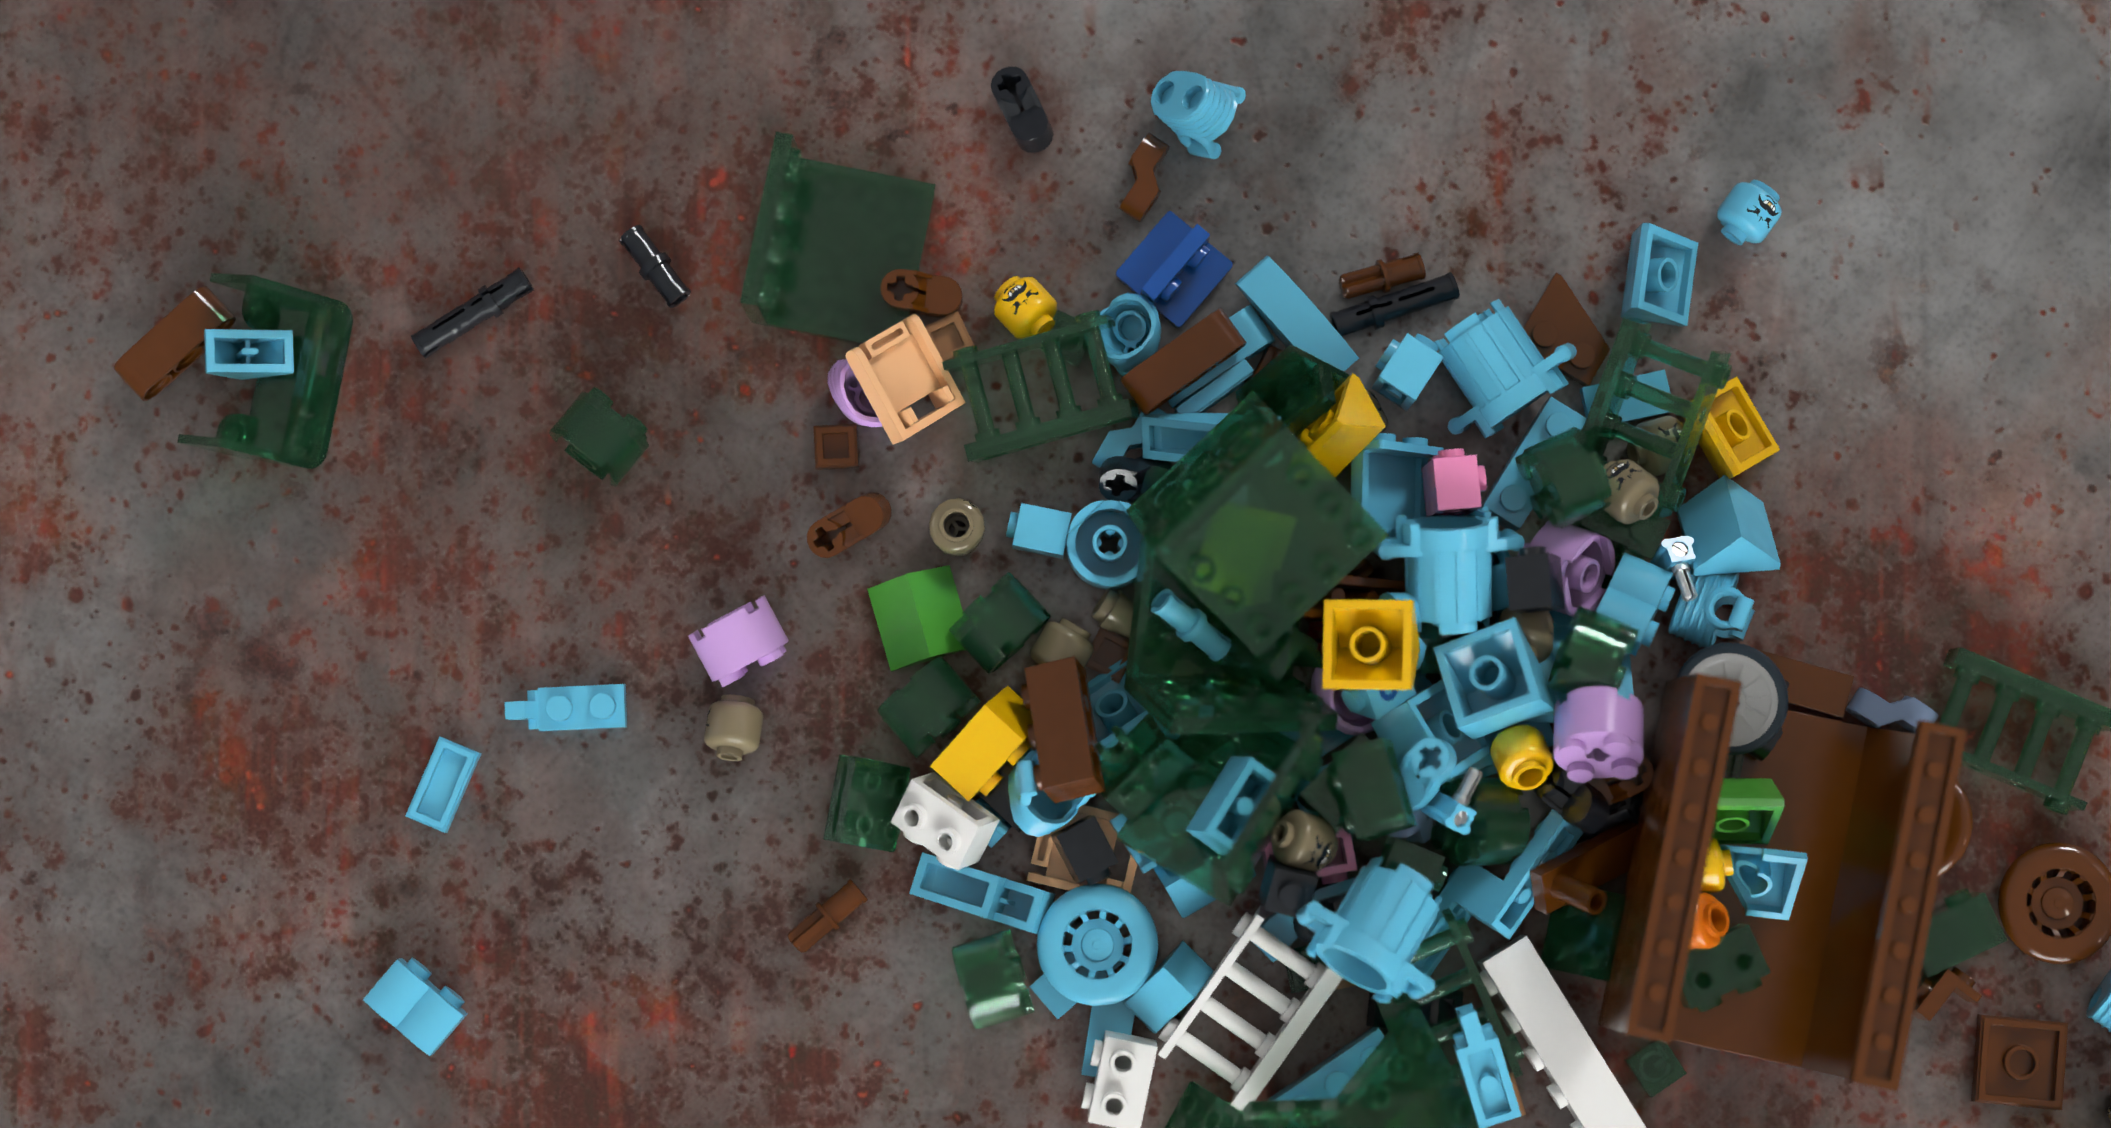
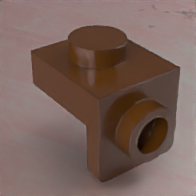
M1956 967L1951 971L1949 969L1936 968L1929 978L1924 976L1919 980L1913 1015L1918 1019L1931 1021L1952 992H1955L1965 1001L1977 1003L1982 996L1973 989L1976 982L1962 970Z

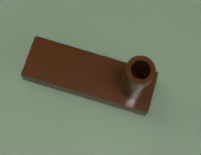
M1759 650L1775 663L1784 679L1789 682L1787 689L1789 705L1836 718L1844 717L1854 676Z
M1627 820L1530 870L1535 909L1549 914L1569 904L1591 915L1599 914L1606 905L1607 897L1605 892L1598 887L1628 872L1638 824Z

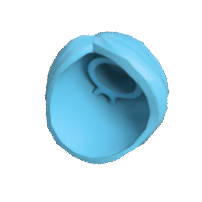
M1125 293L1117 296L1112 300L1108 308L1098 313L1094 322L1093 339L1095 348L1100 356L1113 365L1122 376L1156 353L1161 340L1159 314L1154 303L1145 295Z

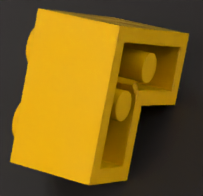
M1007 685L979 710L930 767L968 802L979 792L986 797L1003 779L998 773L1000 768L1007 761L1014 766L1031 748L1027 733V726L1033 724L1031 710L1026 709L1023 699Z

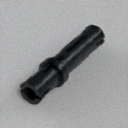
M519 267L497 283L489 287L486 285L478 289L479 293L435 320L429 326L412 334L411 338L426 359L443 346L475 328L481 322L486 321L492 316H495V318L504 314L503 309L528 293L533 292L534 288Z
M1449 272L1446 275L1378 298L1375 295L1365 297V302L1336 312H1330L1331 324L1342 337L1372 326L1376 330L1384 327L1387 321L1452 299H1458L1460 296L1458 285L1454 275Z

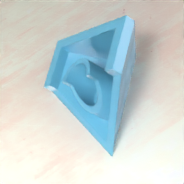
M1720 845L1721 850H1730L1733 875L1726 877L1745 909V916L1789 920L1808 860L1807 853Z

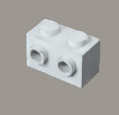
M932 772L911 779L891 823L901 829L903 835L909 841L923 845L933 852L941 864L960 870L980 861L1000 819L973 799L968 802L946 780Z
M1105 1030L1103 1041L1095 1039L1090 1065L1098 1067L1094 1084L1086 1082L1081 1108L1088 1109V1122L1114 1128H1141L1158 1048L1156 1040Z

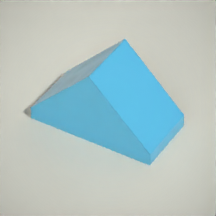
M204 330L206 374L245 380L294 373L293 330Z
M1181 941L1151 973L1144 985L1131 995L1124 1004L1155 1034L1196 997L1214 970L1184 941Z

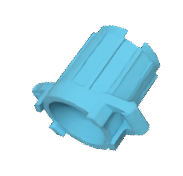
M1500 299L1490 303L1495 314L1490 309L1485 310L1479 315L1476 312L1444 333L1449 344L1444 338L1435 341L1439 346L1438 353L1444 356L1442 359L1443 364L1473 407L1463 415L1452 418L1448 423L1449 431L1452 434H1460L1467 431L1475 423L1485 439L1505 428L1502 424L1504 421L1546 393L1552 394L1569 384L1558 366L1576 356V347L1571 343L1560 345L1552 355L1544 359L1510 307L1507 306L1505 308Z
M1474 510V516L1434 515L1407 520V515L1397 516L1396 537L1375 538L1371 543V550L1383 560H1390L1393 557H1404L1405 592L1412 594L1419 605L1418 632H1421V622H1426L1439 627V634H1465L1478 631L1477 621L1483 623L1484 627L1490 626V617H1492L1491 552L1504 550L1519 551V549L1524 547L1525 541L1520 534L1512 529L1507 528L1499 531L1498 516L1491 517L1490 511Z
M1382 857L1371 858L1368 865L1361 868L1336 913L1323 908L1319 902L1312 901L1297 911L1296 918L1300 924L1305 925L1315 933L1306 948L1307 954L1314 959L1318 955L1327 967L1340 977L1360 988L1375 993L1372 998L1380 1003L1389 1004L1392 997L1394 996L1398 999L1402 991L1413 999H1419L1431 993L1435 988V983L1431 977L1425 976L1410 962L1434 922L1439 911L1438 905L1442 898L1436 897L1435 901L1429 893L1434 885L1417 871L1402 863L1399 864L1396 871L1380 867L1383 859Z

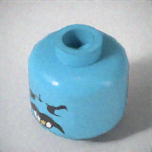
M1754 179L1750 183H1737L1717 211V217L1724 226L1721 229V233L1737 245H1742L1745 241L1754 244L1761 243L1780 219L1782 213L1778 203L1780 196L1775 190L1759 180Z

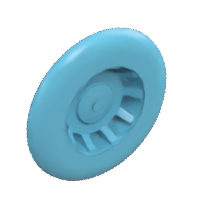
M1087 884L1064 893L1049 907L1039 926L1037 955L1045 977L1060 994L1080 1004L1106 1006L1127 999L1136 993L1147 981L1157 960L1158 935L1149 911L1134 895L1113 885L1093 884L1089 886ZM1100 911L1099 919L1089 920L1088 913ZM1108 913L1119 918L1115 924L1106 920ZM1081 917L1083 924L1078 929L1072 928L1071 924ZM1124 925L1127 926L1130 932V936L1123 938L1120 932ZM1067 933L1073 936L1071 945H1064ZM1125 945H1132L1129 957L1123 955ZM1073 953L1076 962L1069 965L1065 955ZM1118 962H1123L1125 964L1123 968L1115 973L1113 967ZM1080 967H1084L1090 972L1088 977H1084L1077 973V970ZM1107 971V978L1096 979L1097 972Z

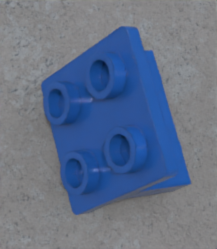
M1168 211L1116 271V277L1136 294L1145 295L1154 303L1157 311L1175 327L1181 328L1232 269L1233 263L1209 243L1210 234L1200 225L1196 224L1192 229L1172 211Z

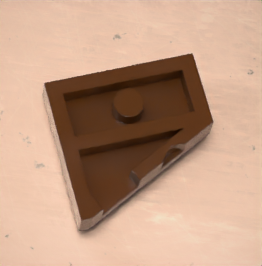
M1555 273L1523 328L1544 359L1552 355L1558 346L1566 343L1573 344L1577 349L1576 356L1567 362H1563L1558 368L1562 374L1586 387L1592 382L1610 348L1562 275Z

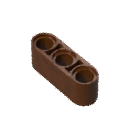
M203 286L186 297L124 353L114 365V370L142 401H148L163 391L205 353V329H231L236 321V317L207 286Z
M1220 308L1124 375L1120 381L1144 415H1148L1241 350L1247 342L1224 310Z

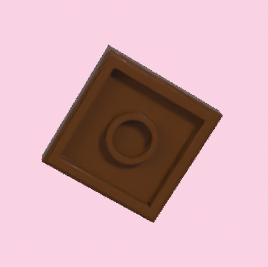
M1977 1014L1971 1101L2062 1110L2068 1023Z

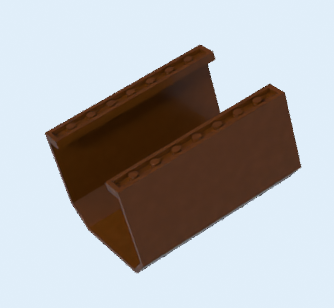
M1694 673L1666 681L1650 759L1654 774L1650 786L1644 790L1598 1025L1625 1034L1671 1043L1672 1040L1810 1069L1849 1078V1082L1898 1092L1967 730L1921 720L1917 721L1914 734L1865 727L1788 710L1782 725L1783 734L1770 754L1763 761H1759L1748 753L1728 755L1738 703L1740 704L1738 700L1742 682L1701 673ZM1723 778L1772 779L1784 798L1785 808L1769 844L1720 845L1807 853L1808 860L1789 920L1745 916V909L1725 876L1724 889L1718 893L1710 894L1725 906L1729 915V929L1719 946L1712 949L1689 952Z

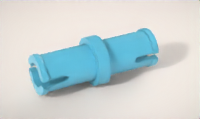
M1164 589L1157 594L1151 603V611L1174 627L1176 635L1184 642L1191 641L1213 661L1221 660L1229 652L1232 640L1207 622L1206 614L1198 608L1191 609L1175 596L1170 589Z

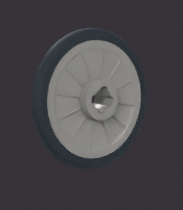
M1739 643L1714 644L1696 652L1679 670L1676 678L1701 673L1742 682L1738 700L1740 704L1738 703L1728 755H1740L1755 751L1771 741L1781 729L1788 711L1787 685L1775 663L1759 650Z

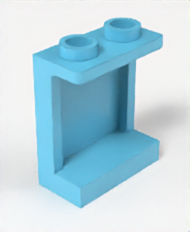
M1379 433L1352 460L1349 546L1371 548V543L1375 538L1396 537L1397 516L1407 515V520L1426 516L1422 467L1428 463L1429 458L1438 455V451L1444 450L1443 447L1428 446L1427 438L1407 437L1402 438V442H1396L1395 434Z

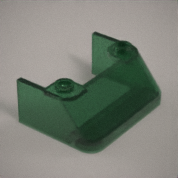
M211 273L210 282L245 292L242 315L250 328L254 330H293L294 373L257 378L250 415L233 413L224 417L218 426L216 438L179 434L177 443L230 456L297 468L313 469L320 466L328 453L353 327L351 310L342 301L255 275Z

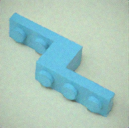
M1552 809L1546 819L1541 821L1536 827L1533 838L1522 854L1512 862L1509 873L1504 880H1501L1465 857L1460 866L1450 874L1446 886L1438 896L1442 900L1438 905L1439 911L1410 964L1425 976L1430 977L1472 916L1510 940L1534 905L1530 870L1572 849L1583 832L1566 822L1558 812Z

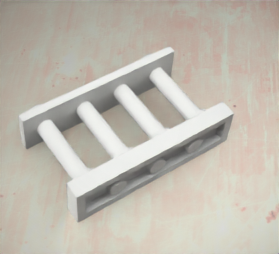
M1262 906L1257 909L1253 916L1248 912L1242 916L1232 931V934L1238 937L1180 1020L1173 1017L1158 1036L1163 1041L1158 1053L1162 1058L1166 1059L1174 1046L1177 1045L1231 1083L1230 1089L1235 1091L1230 1105L1244 1115L1343 979L1327 967V965L1324 966L1320 962L1315 965L1263 929L1260 925L1265 920L1267 910H1264ZM1249 941L1306 979L1304 984L1310 988L1300 1001L1295 997L1290 1000L1235 961ZM1224 976H1227L1281 1014L1279 1019L1285 1023L1276 1035L1270 1032L1264 1034L1211 997V994ZM1200 1010L1256 1049L1254 1053L1260 1058L1251 1070L1245 1066L1240 1069L1186 1031Z

